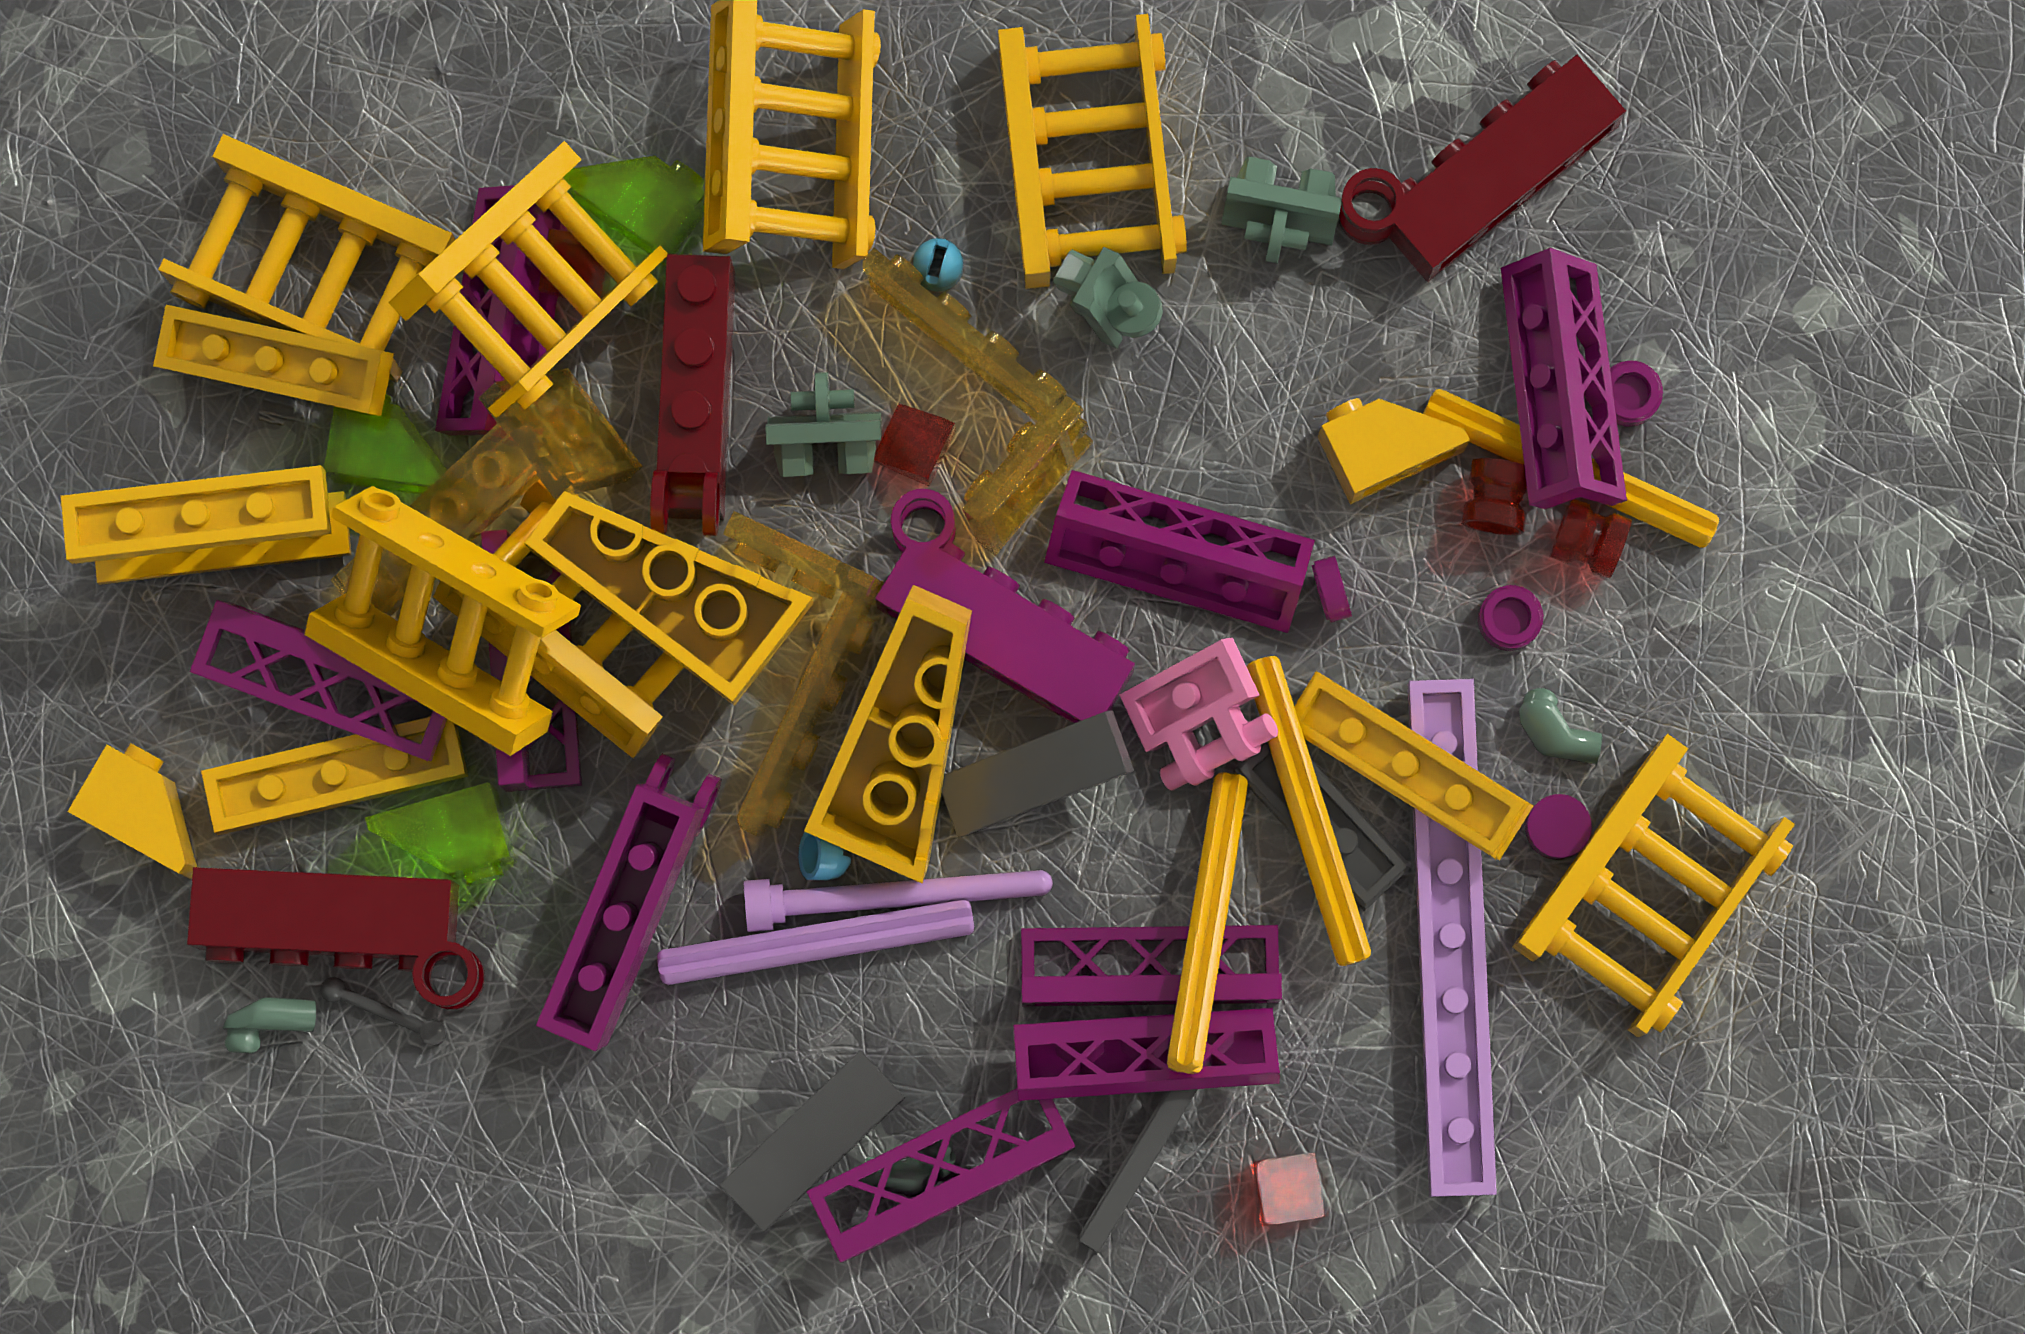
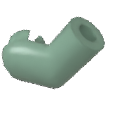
M1535 688L1528 691L1519 709L1520 724L1536 750L1545 756L1596 765L1601 751L1602 733L1569 728L1556 706L1558 699L1552 691L1545 688Z
M266 997L229 1014L223 1026V1029L227 1030V1037L225 1039L227 1050L234 1053H255L260 1048V1031L313 1032L316 1022L315 1000Z
M942 1140L918 1153L936 1159ZM950 1140L943 1161L954 1165L956 1155L952 1151L953 1142ZM868 1156V1157L866 1158L865 1162H867V1161H869V1160H871V1159H873V1158H875V1157H870V1156ZM910 1157L904 1162L894 1163L885 1190L891 1193L917 1196L925 1192L933 1165ZM941 1168L936 1183L951 1172ZM883 1169L862 1179V1182L877 1187Z

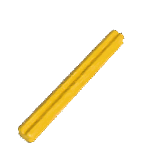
M1436 389L1432 393L1423 412L1424 415L1464 428L1470 443L1525 467L1519 424L1443 389ZM1592 458L1594 479L1601 481L1599 465ZM1623 472L1627 501L1610 507L1697 547L1704 548L1711 542L1719 524V517L1716 514Z
M1277 656L1256 659L1246 666L1260 695L1254 698L1259 716L1265 713L1269 714L1274 719L1278 728V736L1267 742L1336 962L1340 966H1348L1364 961L1370 957L1371 949L1280 660Z
M1220 772L1214 777L1168 1051L1167 1065L1175 1072L1197 1074L1202 1070L1247 796L1248 781L1240 774Z

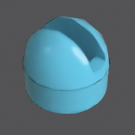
M941 238L930 239L921 244L913 257V270L917 281L924 288L936 292L946 291L954 287L959 282L963 273V258L958 247L952 242ZM935 249L946 250L939 278L928 275Z
M804 832L801 838L798 854L799 867L803 877L807 880L836 879L846 872L851 864V858L843 856V852L846 851L845 849Z

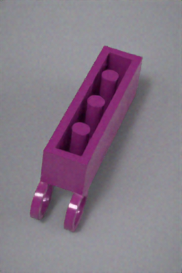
M915 489L900 497L891 513V527L895 544L902 555L875 598L877 609L897 620L912 586L916 585L972 610L964 660L1072 724L1102 712L1111 711L1120 696L1119 694L1122 693L1134 673L1135 663L1126 658L1130 649L1120 641L1101 631H1097L1094 637L1091 638L1074 628L1071 624L1075 617L1047 599H1042L1037 606L1016 594L1020 585L999 570L987 566L982 574L962 562L965 552L953 544L956 535L954 512L949 501L940 493L930 489ZM917 510H932L942 517L945 525L938 537L928 542H917L910 539L903 532L904 521L911 513Z
M663 753L655 762L646 783L637 784L536 1024L537 1027L593 1051L607 1046L694 837H698L714 806L722 782V778L709 773L704 779L693 803L665 792V789L673 771L675 758Z

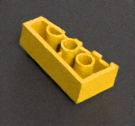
M566 491L560 495L524 542L530 551L734 706L813 605V597L761 577V575L741 566L733 565L701 551L699 548L643 526V524Z
M916 585L912 586L804 829L806 833L922 884L930 861L972 610Z

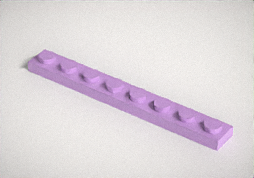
M1474 679L1409 681L1407 684L1409 728L1478 771ZM1413 807L1429 1197L1497 1195L1481 850Z

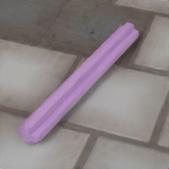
M958 900L664 949L658 952L657 955L658 971L661 981L664 984L672 985L966 936L973 933L974 921L969 901Z

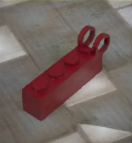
M1578 54L1562 67L1554 60L1532 77L1527 83L1531 92L1514 106L1506 99L1485 115L1479 122V125L1484 129L1467 144L1458 138L1438 153L1431 162L1436 169L1419 183L1412 177L1401 183L1392 173L1378 168H1368L1354 174L1346 183L1342 193V203L1338 218L1339 224L1343 232L1350 239L1360 244L1374 245L1390 238L1422 277L1429 282L1616 130L1626 110ZM1364 193L1377 194L1386 200L1391 213L1381 220H1367L1355 211L1352 200Z
M667 254L657 470L653 471L650 501L651 529L664 535L667 532L668 518L700 519L702 520L703 535L717 536L719 520H724L736 276L731 256Z
M193 867L187 945L199 950H206L205 961L244 963L245 952L270 953L269 964L308 966L309 955L334 956L333 967L372 969L373 958L398 959V970L412 972L413 982L418 993L426 1001L447 1010H458L471 1005L478 999L485 985V970L478 956L456 943L460 885L452 880ZM460 956L467 966L468 975L466 983L460 991L453 995L439 996L431 983V974L434 966L445 957Z

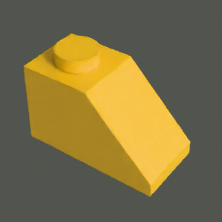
M1355 398L1333 408L1326 413L1329 422L1321 425L1318 434L1320 444L1350 505L1463 453L1470 441L1464 428L1382 399H1377L1363 406L1360 398Z
M132 743L129 744L124 754L106 744L67 812L171 870L192 879L193 867H197L176 785L175 782L158 773L164 761Z

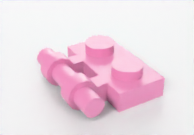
M1233 637L1221 639L1119 694L1145 752L1158 750L1168 744L1175 761L1160 769V777L1164 785L1171 791L1187 783L1194 786L1201 784L1214 776L1215 768L1233 759L1245 761L1261 751V744L1278 736L1277 725L1269 714L1265 713L1248 722L1240 710L1239 706L1260 695ZM1214 720L1221 737L1201 746L1198 744L1193 731Z

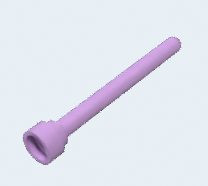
M1043 870L924 879L923 884L910 880L784 891L783 884L770 885L769 879L744 881L747 932L773 930L774 923H786L785 916L932 905L958 900L982 901L1043 896L1051 890L1053 881L1051 876Z

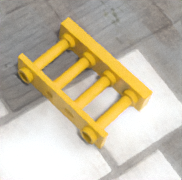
M718 0L711 5L703 252L727 255L748 243L754 232L833 242L832 268L845 269L868 257V252L875 238V221L873 216L869 215L873 68L878 62L881 48L879 34L874 32L875 11L861 10L839 25V33L763 22L762 16L757 14V0ZM760 47L838 58L837 94L761 83L759 76H755L756 52ZM760 108L836 119L835 155L759 145L758 139L753 137L754 113ZM756 170L834 180L833 216L757 207L756 201L751 199L752 175Z
M1148 14L1136 15L1135 42L1038 52L1037 46L1025 47L1023 27L998 30V47L1025 289L1049 287L1050 267L1061 266V260H1064L1071 250L1087 257L1099 256L1103 247L1119 254L1159 249L1162 274L1175 273L1176 254L1187 253L1183 215L1172 216L1155 75V71L1166 70L1162 33L1151 34ZM1133 67L1139 68L1142 94L1141 103L1045 113L1044 107L1032 108L1030 85L1041 84V77ZM1135 128L1146 129L1149 163L1052 173L1051 167L1039 168L1036 145L1048 144V138ZM1153 189L1156 224L1060 235L1058 234V228L1046 230L1043 206L1055 205L1054 199Z
M223 134L212 157L223 172L227 173L224 181L229 185L189 268L187 269L163 258L158 270L173 285L170 293L178 299L201 309H205L208 301H211L269 327L385 351L401 317L388 302L456 240L453 233ZM264 189L283 198L281 206L285 208V211L246 293H242L212 278L251 196L258 197L261 190ZM318 214L340 222L338 231L342 233V236L303 318H300L269 303L308 220L315 221ZM377 238L397 247L395 255L400 259L361 342L357 343L327 330L326 327L365 245L372 246ZM393 358L389 379L398 382L403 371Z
M565 141L388 302L405 321L410 319L425 304L434 313L440 309L511 386L487 408L496 418L516 401L526 410L553 385V382L545 374L622 299L630 307L641 299L658 282L650 272L668 254L660 245L635 266L567 192L571 186L563 177L582 159ZM534 203L543 213L549 209L617 282L603 298L600 299L532 225L536 219L528 209ZM500 237L507 245L513 241L582 316L566 333L498 261L496 256L500 252L492 244L496 238ZM462 270L471 279L477 275L547 350L531 367L519 357L459 292L463 286L455 276Z
M319 465L61 495L66 560L71 564L95 561L97 583L102 585L350 556L352 553L349 528L331 518L333 507L346 500V493L344 491L327 492L326 472Z
M539 469L531 478L519 504L530 515L493 555L517 567L530 553L529 548L524 542L564 491L578 496V494L568 484L560 480H553ZM562 574L552 584L559 593L571 600L582 590ZM440 581L433 597L458 617L464 594ZM487 608L481 636L508 657L516 624ZM613 613L583 646L574 645L557 630L542 639L540 638L530 676L630 757L634 758L650 740L663 717L654 710L652 703L684 667L663 652L633 687L623 685L607 672L602 664L633 629Z
M371 486L334 506L331 518L359 533V541L347 592L309 613L304 635L509 756L547 733L553 711L534 701L526 693L540 638L542 639L579 616L581 605L559 593L552 584L531 577L407 506L391 492ZM384 548L412 564L398 621L378 610L371 603ZM435 578L464 594L450 651L426 638L422 633ZM487 608L516 624L502 681L479 669L474 663Z
M1666 734L1658 741L1593 832L1585 847L1576 856L1512 946V948L1532 962L1540 958L1544 951H1547L1554 957L1559 952L1636 1007L1641 1012L1628 1028V1031L1636 1037L1646 1035L1651 1027L1659 1033L1666 1028L1683 1003V1001L1674 996L1760 873L1763 871L1771 877L1793 848V845L1786 841L1785 838L1795 824L1786 817L1775 822L1765 834L1685 777L1687 769L1678 763L1689 748L1669 734ZM1655 795L1664 801L1669 797L1751 854L1730 886L1648 828L1651 822L1643 817L1642 814ZM1618 847L1627 853L1633 848L1714 906L1693 938L1611 880L1614 873L1605 868V865ZM1581 899H1584L1591 905L1596 900L1677 958V961L1656 990L1574 932L1577 925L1568 920V917Z

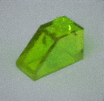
M654 155L572 168L563 177L571 186L567 192L580 206L648 254L660 245L668 254H675L704 216L705 191L701 188L705 181L698 173L679 160H675L669 166ZM667 257L660 262L664 266H666Z
M385 395L381 416L334 406L324 465L325 472L333 483L361 487L374 486L383 490L458 500L459 485L401 407L392 404V396Z
M490 782L365 817L367 828L370 832L455 880L465 877L467 886L479 885L499 879L504 876L502 866L517 862L498 790Z

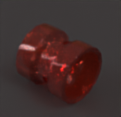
M1492 458L1473 459L1469 482L1474 487L1473 494L1475 497L1464 504L1461 524L1474 530L1492 534H1523L1527 513L1520 506V502L1523 501V496L1528 493L1524 464Z
M1577 499L1570 500L1558 528L1550 552V558L1567 564L1575 560L1588 564L1592 573L1610 579L1623 551L1632 519L1616 513L1603 516L1593 512L1590 504ZM1597 524H1600L1601 527L1598 531L1593 548L1591 550L1590 555H1588L1586 553L1593 538Z

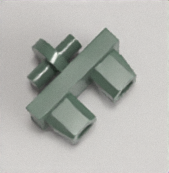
M1255 157L1245 158L1237 178L1230 177L1221 224L1246 229L1244 239L1268 243L1265 261L1278 264L1281 246L1305 251L1308 241L1332 246L1342 198L1336 197L1335 175L1332 172L1310 168L1302 171L1299 188L1292 189L1274 185L1277 166L1270 160Z
M1103 247L1096 260L1074 250L1069 251L1053 280L1058 290L1071 295L1070 306L1074 312L1083 316L1101 342L1118 349L1123 340L1122 336L1131 338L1142 337L1153 331L1160 323L1163 307L1162 301L1155 289L1147 283L1138 282L1122 256L1106 247Z
M828 372L815 373V391L791 392V410H816V414L768 416V423L765 425L766 445H774V455L781 477L814 474L813 443L837 442L839 473H871L876 451V440H881L882 436L881 412L831 414L830 409L855 408L854 389L830 390Z

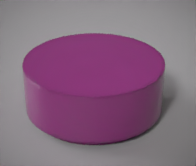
M1631 360L1615 364L1610 368L1617 425L1625 427L1641 425L1655 414L1662 402V382L1658 374L1645 363Z
M1336 556L1314 561V565L1311 566L1326 619L1330 620V622H1335L1352 617Z
M1516 585L1502 586L1493 590L1481 604L1478 612L1479 630L1483 638L1497 649L1504 651L1520 650L1533 642L1539 634L1543 625V609L1537 597L1528 589Z
M1554 794L1541 799L1531 809L1525 823L1526 837L1531 847L1541 856L1552 860H1563L1576 855L1587 844L1592 830L1591 818L1586 807L1576 798L1565 794Z

